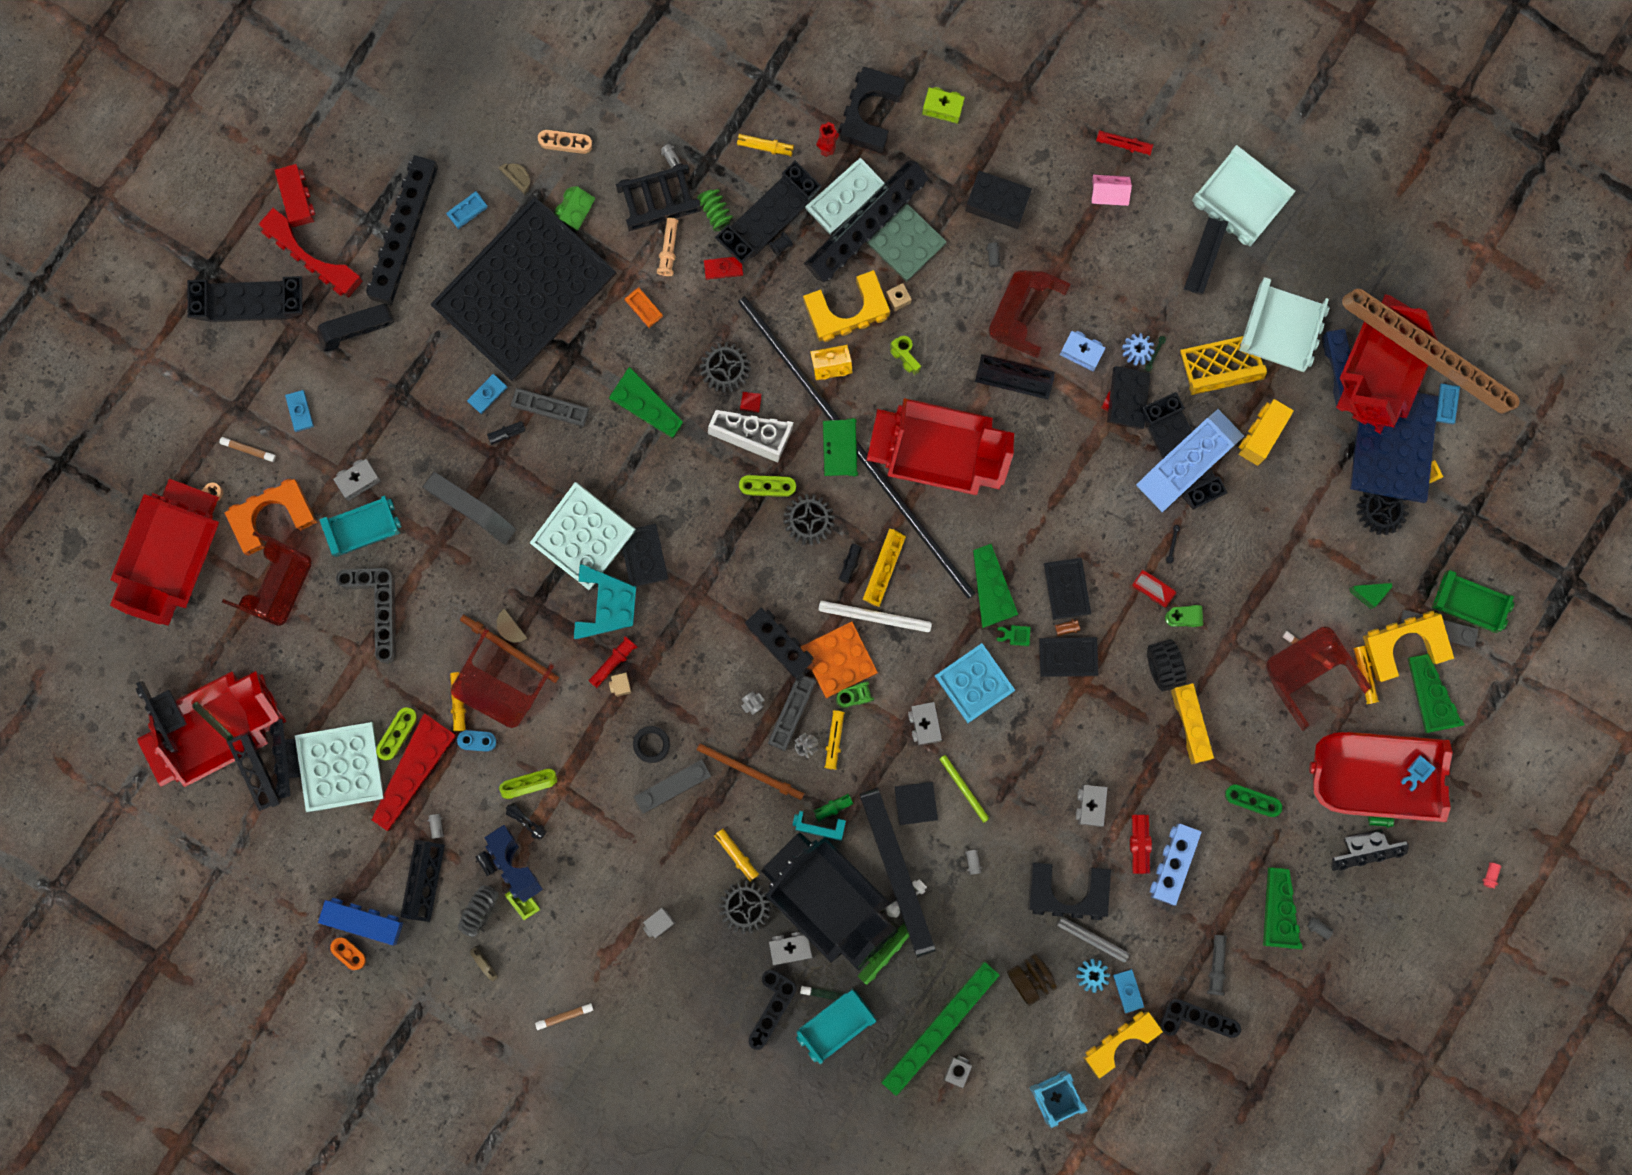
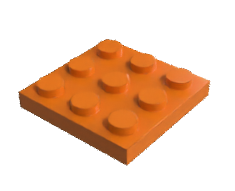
M853 622L845 624L800 647L803 652L807 650L813 656L815 667L811 670L826 699L878 673Z

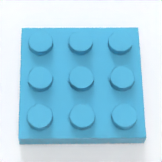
M982 643L934 676L967 724L1015 691Z

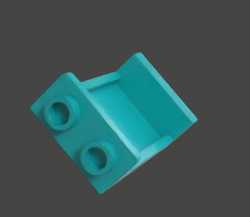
M384 495L381 496L382 499L348 512L331 518L324 517L319 519L331 554L336 558L400 534L399 528L402 526L398 516L394 517L392 510H395L392 499L388 500Z
M852 987L800 1027L796 1032L798 1035L796 1039L802 1046L806 1045L810 1051L808 1054L814 1062L818 1061L819 1064H822L826 1058L869 1025H873L877 1021V1017L854 987Z

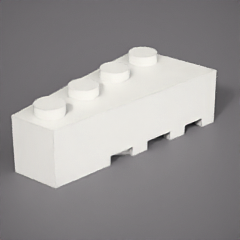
M716 410L708 426V434L778 462L792 432L794 422H781L776 419L758 418V416L751 415L750 417Z

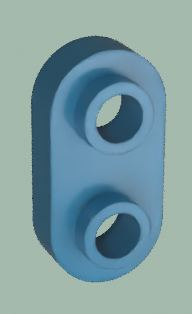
M466 730L458 735L457 743L464 750L489 752L496 747L497 739L490 732ZM468 736L470 742L465 744L464 738ZM485 738H488L490 741L488 745L483 744Z

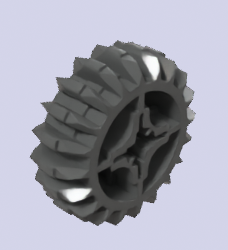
M725 342V347H721V344L718 343V349H715L714 346L710 347L712 353L705 351V355L708 358H701V361L705 364H700V369L703 370L700 374L701 376H706L703 381L704 383L710 382L708 385L710 389L716 385V392L722 388V392L726 393V388H729L730 393H732L734 386L739 390V382L745 385L746 381L743 378L748 379L750 377L746 373L751 371V367L746 366L750 364V360L745 359L747 353L741 354V347L735 350L736 344H732L731 348H729L728 342ZM725 354L734 356L738 361L728 360ZM719 356L720 362L714 365V368H710L712 361ZM723 360L725 362V365L728 367V375L726 374V371H724L723 369ZM741 367L738 376L732 380L731 373ZM712 374L722 375L726 381L717 380Z
M805 494V500L798 496L799 503L792 500L791 503L794 507L787 506V510L790 513L785 512L784 516L789 519H785L783 523L789 525L785 528L786 532L792 530L789 534L790 538L795 535L797 536L795 538L796 543L801 538L803 539L802 545L806 544V540H810L809 544L813 546L814 539H816L817 544H820L819 537L826 540L827 536L824 533H832L828 527L832 528L835 524L829 521L834 520L835 516L829 515L833 512L832 508L826 510L829 506L828 502L822 505V497L815 501L816 495H813L812 500H809V495ZM805 506L804 515L793 518L797 510ZM811 506L820 509L824 516L814 514ZM808 511L809 516H811V519L814 518V520H812L811 522V529L809 528V524H807V521H804L807 519ZM825 522L823 528L813 534L814 525ZM794 524L805 526L808 534L800 532Z
M747 880L744 887H742L740 881L737 882L739 888L735 889V886L731 884L730 887L733 890L731 893L725 889L724 892L728 897L721 896L720 899L724 900L725 904H719V907H725V911H721L719 914H726L727 916L722 921H730L727 926L728 928H731L733 924L736 925L734 932H737L739 927H742V934H745V928H749V932L753 933L752 926L754 925L759 930V922L763 925L766 924L762 919L763 916L766 918L770 917L769 914H765V910L769 911L772 909L765 905V903L771 902L769 899L764 900L763 898L767 892H764L762 895L760 893L763 887L760 886L757 890L754 889L756 886L755 882L752 883L751 887H748L749 882ZM744 890L755 893L760 900L755 902L748 901ZM738 892L739 904L729 908L731 898ZM742 897H744V901H747V904H755V906L748 908V918L743 911L735 910L742 906ZM762 906L759 917L752 922L751 910ZM742 913L746 924L735 921L730 914Z
M486 885L478 888L462 914L458 930L471 937L479 933L497 902L499 895L495 889Z

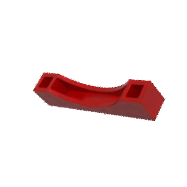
M272 208L258 224L262 229L261 233L265 237L275 239V244L280 249L290 251V256L295 261L299 262L301 260L305 263L304 267L310 273L316 272L320 275L318 278L326 285L330 283L334 287L333 291L339 296L345 295L349 298L363 282L360 276L346 265L324 263L308 255L298 245L288 219L276 209Z

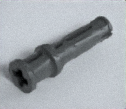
M1214 935L1212 969L1208 974L1210 984L1207 994L1225 995L1223 984L1224 979H1226L1224 963L1227 936Z

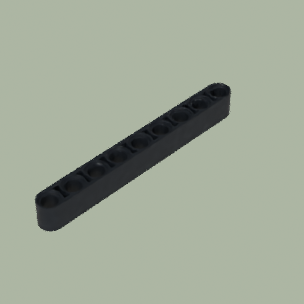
M877 787L859 793L915 954L918 958L935 952L933 940L879 789Z

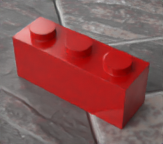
M297 164L276 169L275 174L290 225L294 228L315 222L313 215H316L315 209L308 199L311 197L308 186L305 187L304 180H306L304 170L299 169Z

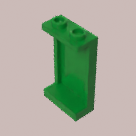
M1451 570L1444 573L1431 608L1494 633L1501 632L1506 628L1508 612L1512 611L1515 604L1513 602V595L1507 596L1456 576L1457 573Z

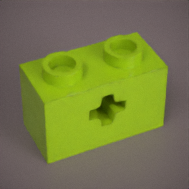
M938 87L928 88L922 115L958 124L965 97L957 92H945Z

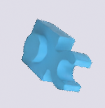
M1419 755L1407 769L1411 774L1402 778L1401 783L1404 785L1410 780L1412 785L1409 787V790L1413 791L1417 787V781L1419 780L1424 783L1435 770V767Z

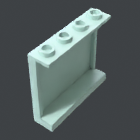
M1236 145L1200 191L1195 194L1192 201L1199 210L1207 212L1210 218L1228 221L1226 231L1235 234L1242 244L1251 247L1289 201L1295 190Z

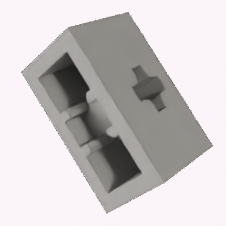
M367 459L356 461L352 468L338 472L336 474L337 477L334 478L338 488L348 501L381 482ZM355 475H357V476H358V479H359V481H357V482L354 481V480H355V478H354Z
M935 703L911 706L908 716L910 723H914L915 730L912 731L913 741L917 742L918 746L941 742L942 738ZM922 719H925V722H929L925 730L923 726H919Z
M1082 785V789H1078L1077 800L1080 801V808L1076 809V820H1079V825L1104 826L1107 787ZM1092 800V804L1095 805V808L1091 809L1090 811V808L1086 807V804L1090 803V801Z
M661 908L643 922L645 925L643 929L649 937L658 938L676 923L665 908Z
M801 932L791 933L792 937L785 939L784 935L772 937L773 941H769L773 965L812 958L809 940ZM788 942L796 945L793 953H789L788 950L784 949Z

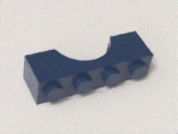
M1345 329L1329 331L1321 337L1325 356L1329 358L1333 370V394L1336 406L1344 390L1340 376L1350 355Z
M505 825L484 837L488 843L485 847L491 856H495L496 859L493 861L499 870H503L504 873L501 876L507 884L510 883L511 888L509 890L515 899L519 897L524 903L543 890L529 867L514 868L512 866L513 856L519 846Z

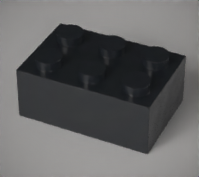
M978 171L965 212L1018 229L1032 188Z

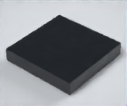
M933 782L894 787L899 825L938 821Z

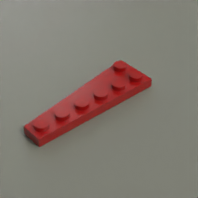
M424 713L383 795L384 799H381L371 819L373 822L386 831L390 830L457 735Z

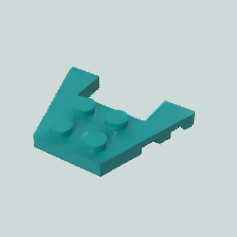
M580 564L578 582L598 583L595 623L575 621L574 639L633 626L636 587L606 575L601 571L592 569L587 565Z

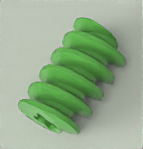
M719 189L705 191L697 197L700 200V205L704 206L703 211L707 213L706 217L710 219V225L714 226L713 231L715 232L723 230L728 224L730 225V220L733 218L732 215L726 216L730 212L729 209L723 210L726 206V202L720 203L723 196H716L720 192Z

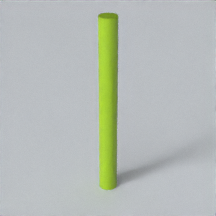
M947 756L941 757L939 760L984 823L990 818Z

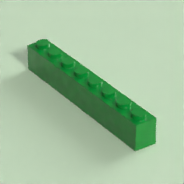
M982 962L885 1075L881 1083L897 1096L1000 975L986 962Z

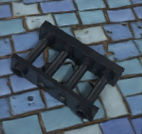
M677 164L668 170L632 180L623 179L616 184L617 192H624L630 212L629 218L626 219L629 232L665 222L667 218L676 219L701 212L699 200H694L691 197L685 174L690 173L688 164ZM678 177L685 200L678 205L673 203L667 182L668 179ZM660 182L667 205L664 209L660 210L655 208L649 188L650 184ZM642 187L648 207L647 213L642 215L637 213L631 193L632 189Z

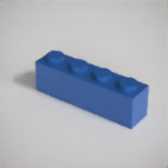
M332 898L331 901L325 900L319 917V924L386 944H397L403 922L398 921L399 917L390 914L387 917L380 916V911L369 909L367 912L361 910L362 906L353 903L347 906L342 904L343 900Z

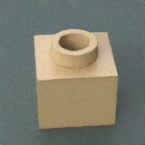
M903 283L886 291V297L894 312L911 304L912 299ZM901 293L902 297L897 298L895 295Z
M627 673L611 676L612 681L609 682L611 693L615 692L617 697L632 693Z

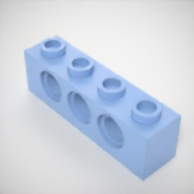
M1180 823L1176 824V827L1173 826L1169 834L1171 838L1170 844H1166L1163 856L1165 858L1163 864L1159 863L1156 874H1158L1157 881H1153L1150 888L1151 898L1176 906L1201 831ZM1179 840L1185 843L1183 851H1179L1176 847V843ZM1173 858L1179 862L1177 869L1170 867V861ZM1165 877L1172 879V886L1169 888L1163 884Z

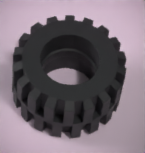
M1172 639L1148 645V663L1157 687L1164 692L1186 685V669L1177 644Z

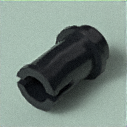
M483 851L475 856V862L480 864L488 877L497 869L488 856L490 854Z

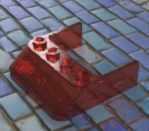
M485 626L453 682L451 694L457 700L501 724L514 728L521 723L551 673L554 663L550 661L531 695L524 694L472 664L473 657L489 631V627Z
M1329 627L1317 629L1272 656L1266 663V671L1277 694L1302 731H1305L1309 724L1290 697L1291 693L1340 664L1346 666L1364 694L1368 693L1372 688L1337 635Z

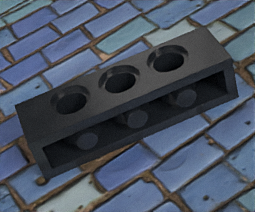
M761 607L745 622L746 627L783 667L799 681L815 667L813 656L807 650L803 652L799 648L801 646L799 641L795 637L791 639L786 634L789 631L781 623L778 625L774 621L776 617L769 610L765 611ZM767 626L773 627L770 633H764L763 631ZM779 640H786V644L783 647L776 646ZM792 653L799 654L798 659L795 661L789 660V656Z

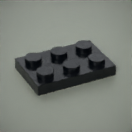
M1119 366L1113 367L1107 423L1144 429L1145 418L1142 407L1147 405L1150 373Z
M657 524L635 528L636 531L622 548L630 584L638 587L668 580Z
M1082 558L1044 563L1052 620L1091 615Z
M1097 637L1039 638L1040 677L1098 676Z

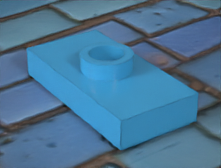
M475 191L446 214L456 228L459 229L487 209L488 206Z
M492 374L467 402L482 415L508 387Z
M1440 384L1436 422L1455 424L1460 392L1459 386Z
M301 390L285 395L294 431L298 432L313 428L314 424L305 391Z
M1132 969L1114 974L1113 978L1124 1012L1128 1013L1144 1008Z

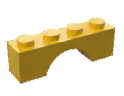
M1194 684L1172 689L1175 707L1180 714L1185 729L1186 747L1191 765L1214 759Z
M1141 1011L1133 1017L1134 1021L1130 1024H1122L1117 1028L1118 1032L1115 1035L1111 1036L1109 1034L1101 1040L1102 1044L1097 1048L1093 1046L1085 1052L1086 1056L1083 1058L1097 1078L1100 1079L1115 1068L1114 1054L1120 1043L1127 1039H1139L1144 1043H1149L1163 1032L1149 1012L1143 1013Z

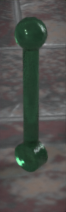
M1159 337V343L1152 359L1145 366L1147 372L1152 370V364L1162 344L1166 342V337Z

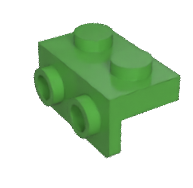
M575 186L565 191L563 195L564 200L557 206L554 213L564 224L578 231L595 198L578 186Z

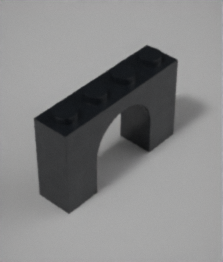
M863 66L862 71H858L855 78L857 83L856 89L852 88L849 99L852 100L851 104L846 106L844 111L845 122L840 123L838 129L840 141L883 154L889 131L864 122L859 115L858 108L864 100L870 97H882L899 103L906 79Z
M1031 863L1028 910H1032V914L1044 915V911L1052 912V916L1063 917L1064 913H1069L1071 918L1083 919V915H1091L1092 920H1102L1103 917H1108L1110 869L1089 868L1086 896L1075 905H1065L1059 902L1052 893L1053 864Z

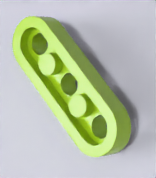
M746 475L740 479L739 489L743 494L751 496L790 497L796 491V483L790 477ZM751 483L752 488L746 489L745 485ZM770 484L771 489L766 490L764 485ZM789 485L790 489L788 491H785L783 489V486Z
M408 707L402 708L395 716L376 748L377 756L380 759L389 761L398 753L417 721V714L413 709ZM410 714L411 719L409 721H405L404 719L405 715ZM396 731H400L401 733L400 737L398 738L394 736V733ZM389 747L390 753L386 755L384 750Z
M544 769L506 780L499 786V791L503 798L512 799L552 787L557 782V776L554 770Z

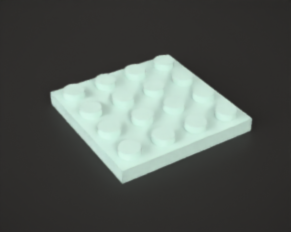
M575 482L531 540L530 544L578 581L580 564L587 565L604 573L636 529ZM579 582L588 590H591L595 583Z
M373 722L295 735L306 812L384 799Z

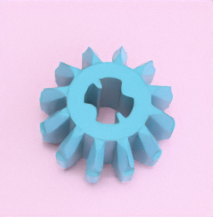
M1090 959V966L1086 961H1083L1085 969L1078 967V970L1083 973L1076 975V978H1083L1078 983L1079 986L1086 983L1085 991H1088L1091 987L1092 992L1096 993V986L1102 991L1104 988L1101 983L1106 985L1109 983L1107 980H1104V977H1110L1109 973H1104L1108 967H1101L1102 961L1100 960L1095 965V960ZM1091 971L1097 972L1098 976H1095L1097 977L1096 980L1089 979V976H1091L1089 973Z

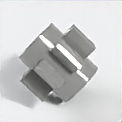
M752 691L741 699L744 702L741 707L746 713L750 711L754 715L764 707L762 704L764 698L760 693L755 694Z
M803 733L795 740V750L800 756L806 755L807 758H810L818 751V741L813 735L807 736L806 733Z

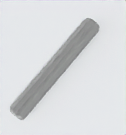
M1065 917L1060 918L1058 926L1122 962H1126L1129 958V953Z

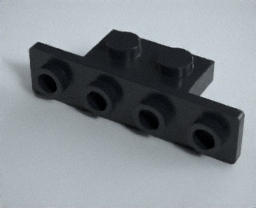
M143 681L137 682L138 688H136V692L141 699H144L148 715L153 716L155 723H153L154 727L164 738L162 741L167 751L170 750L171 753L179 751L170 733L187 725V722L171 690H167L152 698Z
M278 719L277 722L271 724L270 734L273 736L272 753L275 756L274 772L277 775L276 792L279 794V799L290 797L289 779L300 778L301 774L296 740L284 738L283 720Z
M1382 829L1345 837L1344 843L1349 854L1332 858L1331 868L1332 871H1342L1349 867L1364 866L1375 861L1382 862L1393 857L1400 858L1408 853L1409 844L1405 841L1389 845Z

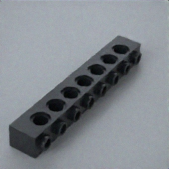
M414 155L413 159L408 163L407 177L403 178L401 195H398L396 198V210L390 216V228L384 234V246L380 247L378 252V264L374 265L372 281L368 283L366 293L370 300L390 306L393 305L438 170V165L434 160ZM417 175H423L421 180H414ZM417 192L416 197L409 198L410 193ZM407 209H410L411 213L407 216H404L403 212ZM406 227L404 232L397 233L398 228ZM394 244H399L400 247L397 250H391ZM394 262L391 268H385L386 263ZM382 279H388L386 285H379Z
M907 160L804 263L817 280L824 283L829 281L834 276V273L839 268H842L852 255L859 252L860 247L865 242L872 239L873 234L878 229L885 226L886 221L891 216L898 213L899 208L904 203L912 199V195L925 186V182L929 178L918 163ZM908 179V186L905 187V182ZM895 192V199L892 200V195ZM882 205V211L879 213V208ZM869 218V224L866 226V220ZM856 231V237L853 239V233ZM843 244V250L840 252L839 248ZM830 257V263L826 265V261Z

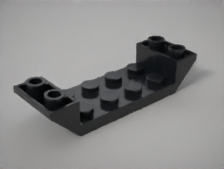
M795 160L782 172V178L732 226L728 224L715 236V239L743 264L755 257L805 209V206L813 200L822 186Z
M302 276L283 277V281L210 284L207 280H187V317L208 322L288 320L303 314Z
M1177 392L1142 407L1147 429L1162 459L1192 433L1182 412L1185 407ZM1210 467L1181 494V497L1194 510L1226 495L1228 492L1220 477H1215Z

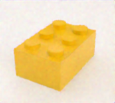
M1275 399L1271 403L1267 402L1257 415L1260 419L1257 418L1249 428L1248 432L1251 434H1248L1240 443L1238 448L1241 450L1238 455L1257 466L1262 463L1294 410Z

